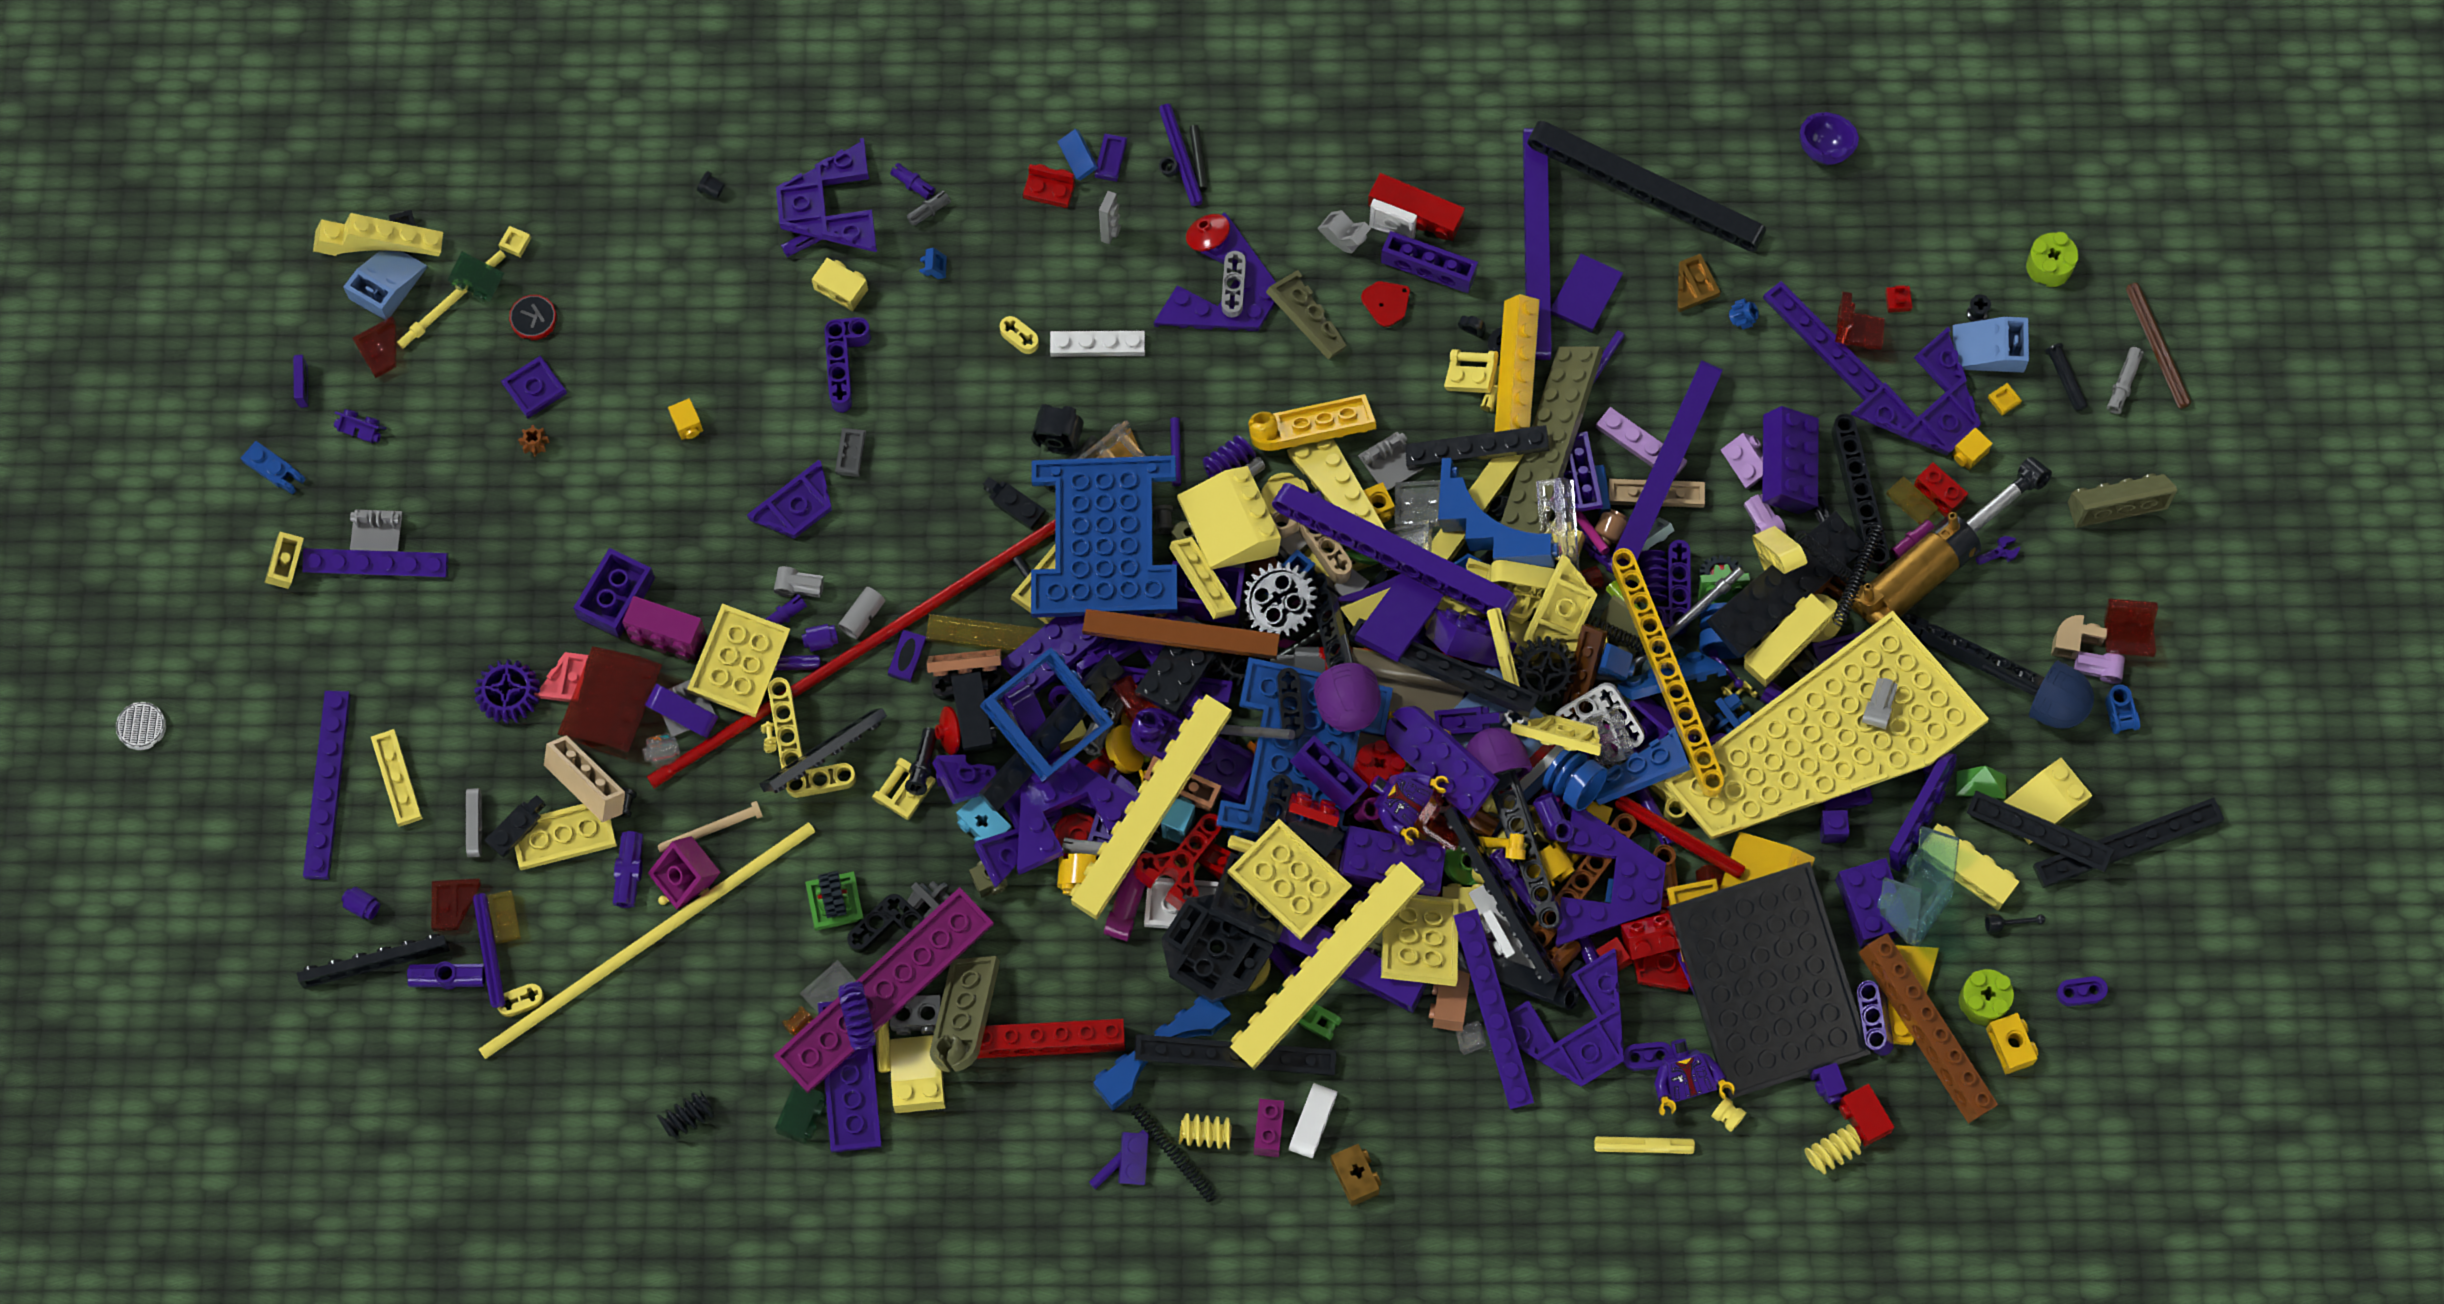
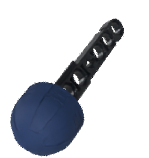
M1907 613L1901 619L1917 639L1919 638L1924 643L2035 696L2029 717L2042 722L2044 725L2061 729L2071 728L2083 722L2092 710L2094 692L2090 682L2081 672L2065 663H2061L2059 660L2052 665L2047 675L2043 677L1938 625L1928 623L1929 621L1917 615Z

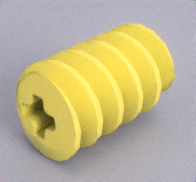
M1186 1113L1183 1120H1181L1179 1145L1186 1138L1188 1146H1191L1194 1139H1196L1198 1147H1201L1204 1140H1206L1208 1148H1211L1214 1141H1216L1218 1149H1221L1224 1142H1226L1229 1150L1232 1132L1229 1117H1226L1224 1123L1221 1124L1219 1116H1216L1214 1122L1211 1123L1209 1115H1206L1204 1121L1201 1122L1199 1114H1196L1193 1121H1191L1189 1113Z
M1847 1124L1846 1130L1840 1128L1837 1131V1135L1835 1133L1829 1135V1140L1822 1138L1820 1145L1814 1143L1811 1149L1805 1148L1804 1150L1811 1165L1825 1175L1827 1174L1826 1165L1834 1170L1835 1160L1841 1165L1844 1164L1842 1156L1845 1155L1849 1160H1852L1851 1151L1861 1155V1141L1855 1129L1850 1124Z

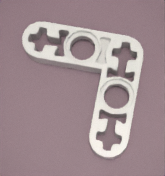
M1611 683L1600 684L1560 708L1555 714L1558 717H1561L1562 714L1567 717L1573 714L1571 708L1574 707L1580 719H1577L1575 715L1570 720L1583 723L1603 711L1627 746L1637 747L1644 739L1642 726L1616 686ZM1605 689L1607 692L1612 691L1613 693L1611 694V699L1613 703H1615L1617 700L1620 703L1614 704L1610 709H1608L1607 707H1609L1611 703L1607 697H1601L1603 694V690ZM1583 701H1589L1593 705V710L1589 713H1583L1579 708V704ZM1616 709H1623L1627 713V718L1623 721H1618L1613 717V712ZM1630 721L1633 722L1629 725L1632 732L1635 733L1638 731L1639 733L1637 736V740H1634L1633 738H1627L1629 736V731L1626 725Z

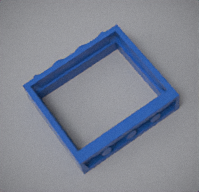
M1052 647L985 699L980 705L1042 782L1114 724L1111 720L1112 718L1108 715L1109 711L1099 706L1096 702L1095 694L1090 689H1085L1080 683L1081 678L1073 669L1070 670L1066 666L1064 657L1060 656ZM1045 663H1047L1099 726L1051 766L997 702Z

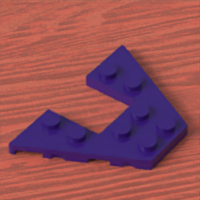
M864 138L859 139L860 142L845 151L841 149L835 156L827 157L815 164V168L804 175L799 173L790 181L776 187L781 229L877 252L872 209L826 216L823 186L869 179Z
M1225 212L1222 215L1227 218L1230 224V232L1227 238L1219 246L1211 250L1201 251V253L1224 264L1226 255L1231 251H1239L1245 256V283L1241 314L1233 318L1227 317L1222 312V300L1216 306L1177 285L1155 319V327L1164 325L1179 326V328L1213 329L1214 327L1228 328V330L1246 329L1247 331H1259L1276 303L1266 291L1276 282ZM1233 259L1232 268L1237 271L1238 260ZM1234 280L1230 288H1238L1240 286V282L1238 280ZM1230 296L1229 309H1234L1235 296Z
M1947 327L1913 357L1945 391L1920 416L1917 417L1886 382L1850 414L1947 456L1966 435L1981 425L1979 416L1974 409L1973 398L1969 395L1965 383L1967 379L1963 367L1958 362V352L1954 350L1949 335L1950 328Z
M1063 755L1058 756L1052 760L1047 761V763L1051 766ZM1074 757L1043 782L1033 772L1021 785L1017 858L1018 875L1064 855L1063 849L1045 817L1046 814L1088 796L1108 835H1110L1115 824L1118 821L1122 822L1127 814L1124 811L1132 800L1135 802L1137 799Z
M935 758L933 761V765L953 804L979 797L978 793L999 771V769H995V766L970 765L962 761L958 764L940 761V758ZM1021 786L1003 805L1015 829L978 840L974 845L995 888L1017 866ZM1058 809L1045 815L1051 828L1060 819L1062 813Z
M1572 808L1570 822L1573 825L1574 834L1567 843L1566 853L1616 859L1611 903L1561 897L1560 910L1563 920L1557 928L1555 947L1587 938V936L1595 933L1599 934L1614 929V927L1658 914L1661 911L1666 863L1585 809L1579 812Z
M1615 948L1571 974L1597 1018L1555 1043L1529 1000L1508 1012L1518 1048L1580 1087L1624 1061Z

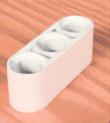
M1316 1083L1312 1085L1289 1146L1290 1151L1313 1159L1336 1100L1337 1091Z

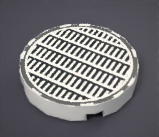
M146 702L129 705L119 714L116 722V733L121 742L135 750H145L153 747L157 741L159 742L163 738L166 730V720L160 709Z

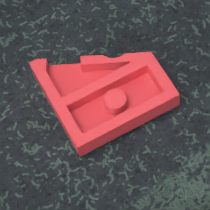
M565 652L558 660L557 666L546 676L547 679L540 687V692L534 693V696L539 699L582 704L590 661L589 655Z

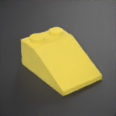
M2059 758L2004 802L2059 825L2086 806L2092 794L2066 762ZM2024 838L2029 845L2033 843V841Z
M933 1035L890 1039L891 1086L895 1113L946 1108L943 1071L936 1067L930 1057Z

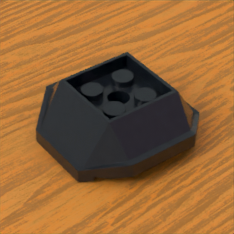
M1214 894L1187 898L1161 938L1169 977L1211 1003L1247 993L1273 952L1272 942L1209 914L1208 911ZM1214 945H1219L1224 950L1216 954L1210 948Z

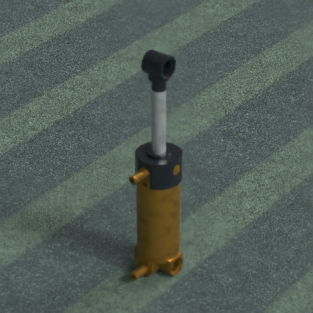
M2034 457L2027 458L2019 467L2018 479L1967 522L1958 517L1955 512L1949 513L1925 537L1874 580L1864 586L1861 585L1851 609L1866 619L1872 626L1892 611L1900 618L1955 570L1961 568L1981 551V543L1976 535L1979 529L2024 491L2032 490L2033 488L2037 490L2042 489L2051 479L2052 471Z

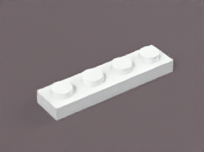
M1050 331L1051 357L1145 356V331Z

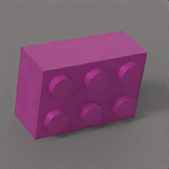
M633 596L622 621L630 641L640 646L647 644L653 646V649L658 652L666 653L668 651L685 661L689 659L697 661L707 637L701 618Z

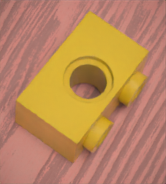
M2018 1013L1989 1023L1986 1031L2005 1075L2034 1065L2038 1059V1050L2035 1043L2030 1042L2027 1035V1024L2024 1019H2020ZM2008 1039H2016L2020 1047H2012Z

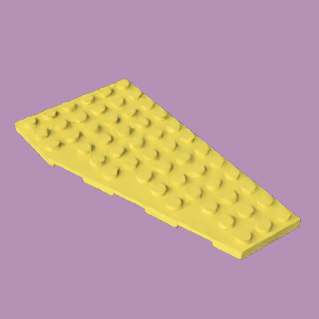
M1892 611L1712 745L1724 776L1723 788L1719 795L1708 797L1703 794L1690 763L1691 770L1668 778L1664 781V785L1712 840L1930 766L1988 723L1989 718ZM1878 678L1891 679L1898 684L1886 730L1862 723L1867 703L1871 700ZM1706 757L1697 758V762L1701 765L1710 763ZM1708 779L1706 781V784L1711 788L1719 786L1715 779Z

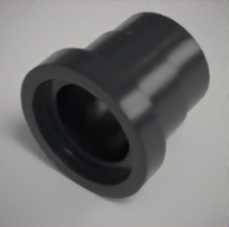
M707 171L702 177L697 191L699 193L704 192L717 199L722 193L725 183Z

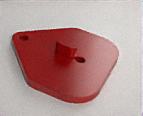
M1377 281L1363 290L1361 301L1379 325L1389 327L1405 317L1410 289L1404 285Z

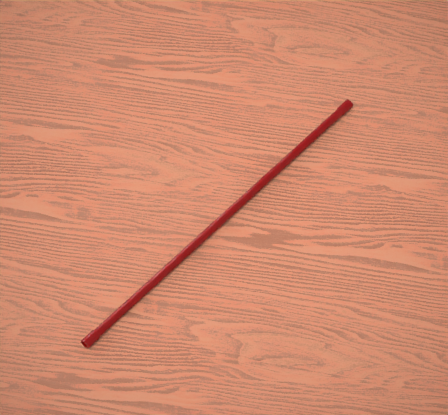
M1055 519L790 686L793 699L1012 561L1014 557L1023 554L1054 534ZM786 690L782 691L777 696L783 695L786 692ZM770 700L760 705L756 718L746 714L674 761L663 765L646 776L652 787L655 789L672 778L674 774L772 713Z

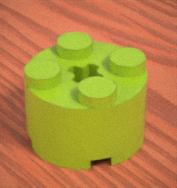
M2064 232L2041 235L2034 241L2027 258L2026 269L2033 281L2046 284L2047 287H2057L2064 284L2071 276L2078 261L2077 247Z
M1991 969L1973 972L1959 994L1961 1011L1964 1012L1971 1022L1982 1026H1988L1990 1022L2003 1018L2014 999V991L2010 979L2006 975ZM1983 994L1987 995L1990 1000H1985L1986 997Z

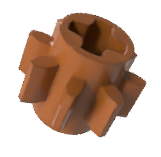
M532 425L531 428L522 430L523 438H519L518 441L523 446L522 449L525 454L530 451L535 457L541 451L546 452L545 444L550 443L548 436H544V428L538 430Z

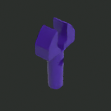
M2010 536L1999 538L1997 541L1998 548L1976 556V563L1982 565L1999 557L2006 558L2007 562L2013 561L2018 555L2020 547L2008 550L2005 549V546L2015 543L2016 538Z

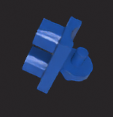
M1737 693L1731 694L1726 698L1720 697L1715 701L1727 718H1724L1720 712L1717 713L1714 717L1718 724L1714 729L1716 732L1724 729L1728 734L1733 730L1730 724L1736 728L1753 715L1748 711L1739 718L1735 713V710L1744 704Z

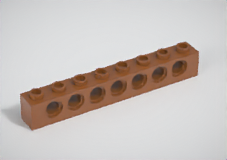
M1888 933L1859 951V955L1968 1124L1996 1107L1998 1103Z

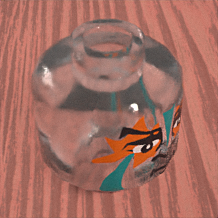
M668 733L647 738L646 747L642 748L645 762L650 761L655 768L675 762L677 756L680 755L676 738H671Z

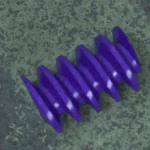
M1235 435L1233 442L1227 441L1225 447H1218V452H1211L1210 457L1205 456L1202 461L1208 477L1211 478L1225 470L1233 469V465L1236 468L1241 467V460L1248 464L1247 456L1250 455L1255 459L1256 453L1245 439Z
M1661 550L1642 551L1637 560L1653 603L1668 600L1667 595L1661 594L1668 591L1667 586L1661 585L1668 582V578L1662 576L1668 573V569L1662 567L1666 566L1668 561L1661 558L1665 556V552Z

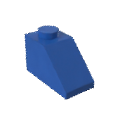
M1606 643L1597 674L1625 681L1627 676H1632L1636 662L1632 661L1633 654Z

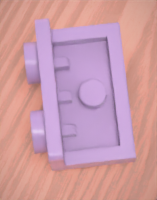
M1742 433L1723 447L1721 451L1744 487L1749 489L1763 479V453L1760 450L1761 443L1754 435Z

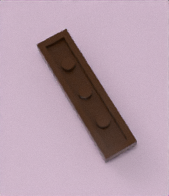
M1589 624L1582 625L1573 659L1577 664L1571 667L1577 673L1576 675L1569 676V678L1574 680V684L1567 683L1568 692L1564 694L1561 708L1593 689L1607 631ZM1583 701L1579 704V708L1583 713H1587L1589 701ZM1574 707L1571 708L1573 710V714L1565 717L1564 714L1561 715L1562 718L1570 719L1571 717L1576 715L1577 719H1580V717L1576 714Z

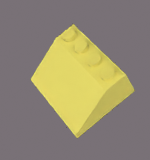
M1248 466L1225 470L1178 494L1177 499L1210 570L1278 556L1281 536Z

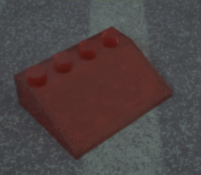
M592 646L557 735L562 737L567 735L573 741L627 760L647 709L645 703L659 679L662 664L640 656Z

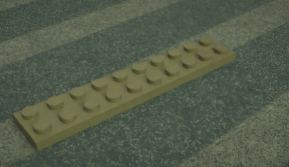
M1558 347L1532 427L1547 426L1550 451L1524 454L1501 524L1524 532L1545 534L1603 355L1600 347Z

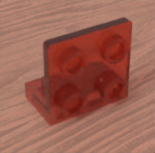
M1843 292L1837 313L1835 342L1881 350L1885 319L1854 313L1855 303H1851L1852 293Z
M2108 599L2104 615V628H2107L2105 639L2106 652L2154 657L2156 654L2154 623L2158 611L2157 602Z
M1434 788V792L1413 825L1417 827L1421 834L1425 836L1430 835L1438 840V843L1443 848L1456 851L1459 846V838L1455 831L1453 832L1447 826L1446 818L1438 814L1444 800L1441 799L1442 794Z

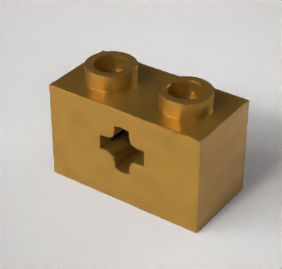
M1359 1143L1331 1155L1330 1162L1351 1207L1379 1195V1186L1382 1183L1377 1172L1372 1173L1368 1165L1371 1163L1369 1154L1366 1149L1361 1150ZM1356 1169L1358 1173L1362 1172L1360 1179L1356 1175L1353 1176V1170Z

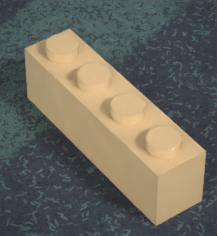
M567 735L546 744L544 766L602 823L623 813L625 791Z

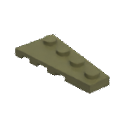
M1297 270L1271 285L1266 293L1329 360L1342 352L1347 345L1333 323L1326 320L1324 309L1320 304L1317 305L1311 297L1313 294L1312 290L1308 285L1304 286L1301 281L1302 275Z

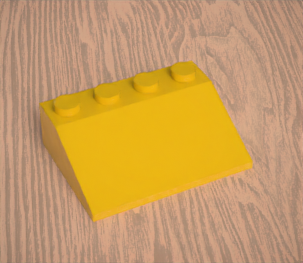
M1738 832L1730 858L1744 865L1745 872L1741 878H1736L1725 872L1719 890L1806 862H1810L1811 866H1813L1815 857L1791 846Z

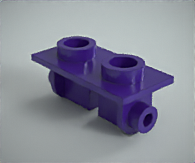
M345 409L344 412L335 411V414L340 415V419L337 418L334 422V427L337 428V431L354 436L358 428L357 438L370 443H378L381 438V434L378 433L379 429L387 428L379 425L380 420L366 416V419L359 418L358 412Z

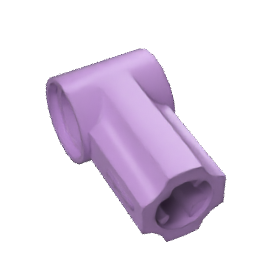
M1757 494L1744 503L1745 509L1755 524L1756 534L1772 526H1776L1786 534V528L1778 515H1774L1768 504L1762 503V494Z
M2079 651L2074 669L2083 675L2100 677V680L2105 683L2118 684L2122 682L2125 657L2116 653L2098 655Z

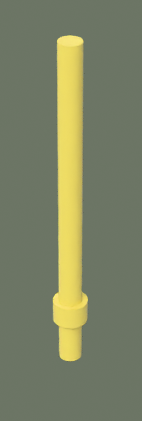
M499 250L420 322H415L410 326L409 331L397 341V344L404 349L415 338H420L429 325L506 258V255Z

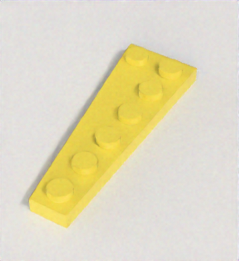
M1333 438L1298 445L1287 450L1291 461L1303 475L1306 474L1316 490L1321 491L1326 501L1385 529Z

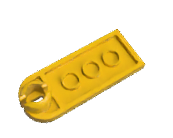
M1365 394L1273 414L1270 412H1258L1248 422L1252 444L1256 448L1265 451L1297 447L1298 445L1376 429V421Z

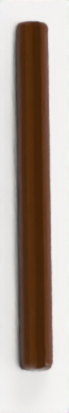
M2138 283L2128 285L2126 288L2127 294L2176 404L2180 409L2186 408L2191 404L2190 397Z

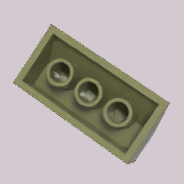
M2153 473L2143 476L2142 479H2124L2118 484L2110 485V483H2103L2096 488L2088 490L2087 488H2079L2071 494L2068 506L2075 528L2168 509L2178 490L2165 474L2156 475Z

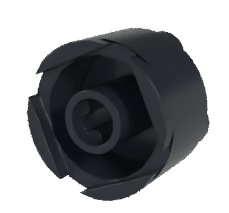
M1042 404L1037 413L1031 440L1040 448L1041 444L1047 446V451L1071 454L1073 449H1078L1084 421L1076 414L1077 410L1073 407L1064 406L1063 408H1057Z

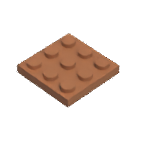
M1001 649L929 656L927 671L928 673L933 672V676L948 675L950 670H958V674L971 673L973 668L982 667V671L997 670V666L1001 665L1002 662Z

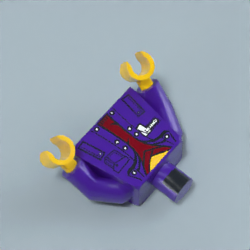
M1402 772L1391 776L1388 781L1380 776H1376L1371 782L1370 788L1380 794L1374 806L1378 809V815L1384 828L1399 837L1404 836L1407 845H1414V841L1408 838V836L1415 835L1419 838V832L1413 826L1434 792L1431 788L1434 786L1439 793H1445L1446 789L1440 788L1438 785L1440 782L1449 783L1448 779L1445 776L1434 778V776L1420 772Z
M1685 1039L1671 1042L1674 1055L1663 1058V1065L1659 1067L1654 1081L1658 1100L1662 1102L1659 1108L1661 1115L1664 1116L1665 1114L1664 1106L1670 1107L1673 1115L1676 1110L1675 1102L1717 1090L1716 1085L1720 1086L1719 1094L1721 1098L1726 1099L1722 1091L1724 1088H1729L1734 1095V1085L1726 1082L1727 1078L1722 1069L1708 1054L1701 1053L1697 1049L1688 1050Z

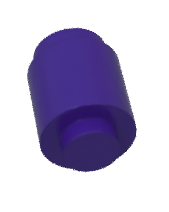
M828 624L806 628V633L802 634L804 647L810 648V652L831 648L834 644H838L835 625L828 626Z
M356 886L352 889H347L341 899L343 908L362 919L372 920L378 913L381 905L377 902L376 897Z

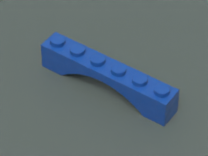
M1199 996L1194 1001L1195 1005L1189 1010L1185 1008L1178 1012L1174 1017L1175 1020L1169 1025L1166 1023L1161 1025L1154 1032L1156 1034L1154 1036L1179 1038L1212 1036L1231 1021V1013L1221 1001L1211 1003ZM1135 1051L1129 1055L1124 1054L1115 1061L1116 1065L1110 1070L1104 1069L1099 1072L1095 1077L1096 1080L1093 1082L1095 1090L1112 1111L1133 1096L1139 1075L1148 1063L1146 1061H1134Z

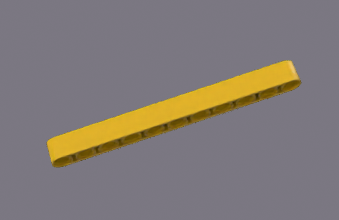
M1618 549L1613 554L1612 571L1700 789L1704 795L1716 797L1722 791L1724 776L1635 556L1629 549ZM1626 559L1629 564L1627 566H1620L1617 560ZM1633 580L1637 582L1638 586L1630 588L1625 583ZM1637 602H1643L1647 608L1639 610L1634 605ZM1646 624H1652L1655 626L1656 630H1654L1653 632H1648L1643 628V626ZM1654 646H1661L1665 651L1662 654H1657L1653 652L1652 648ZM1663 668H1670L1674 674L1665 676L1661 670ZM1672 690H1679L1683 696L1674 698L1670 695V692ZM1688 712L1692 718L1685 721L1679 717V714ZM1696 734L1701 740L1698 743H1693L1689 741L1688 736ZM1706 757L1710 763L1701 765L1697 762V758ZM1708 779H1715L1719 786L1711 788L1706 784V781Z

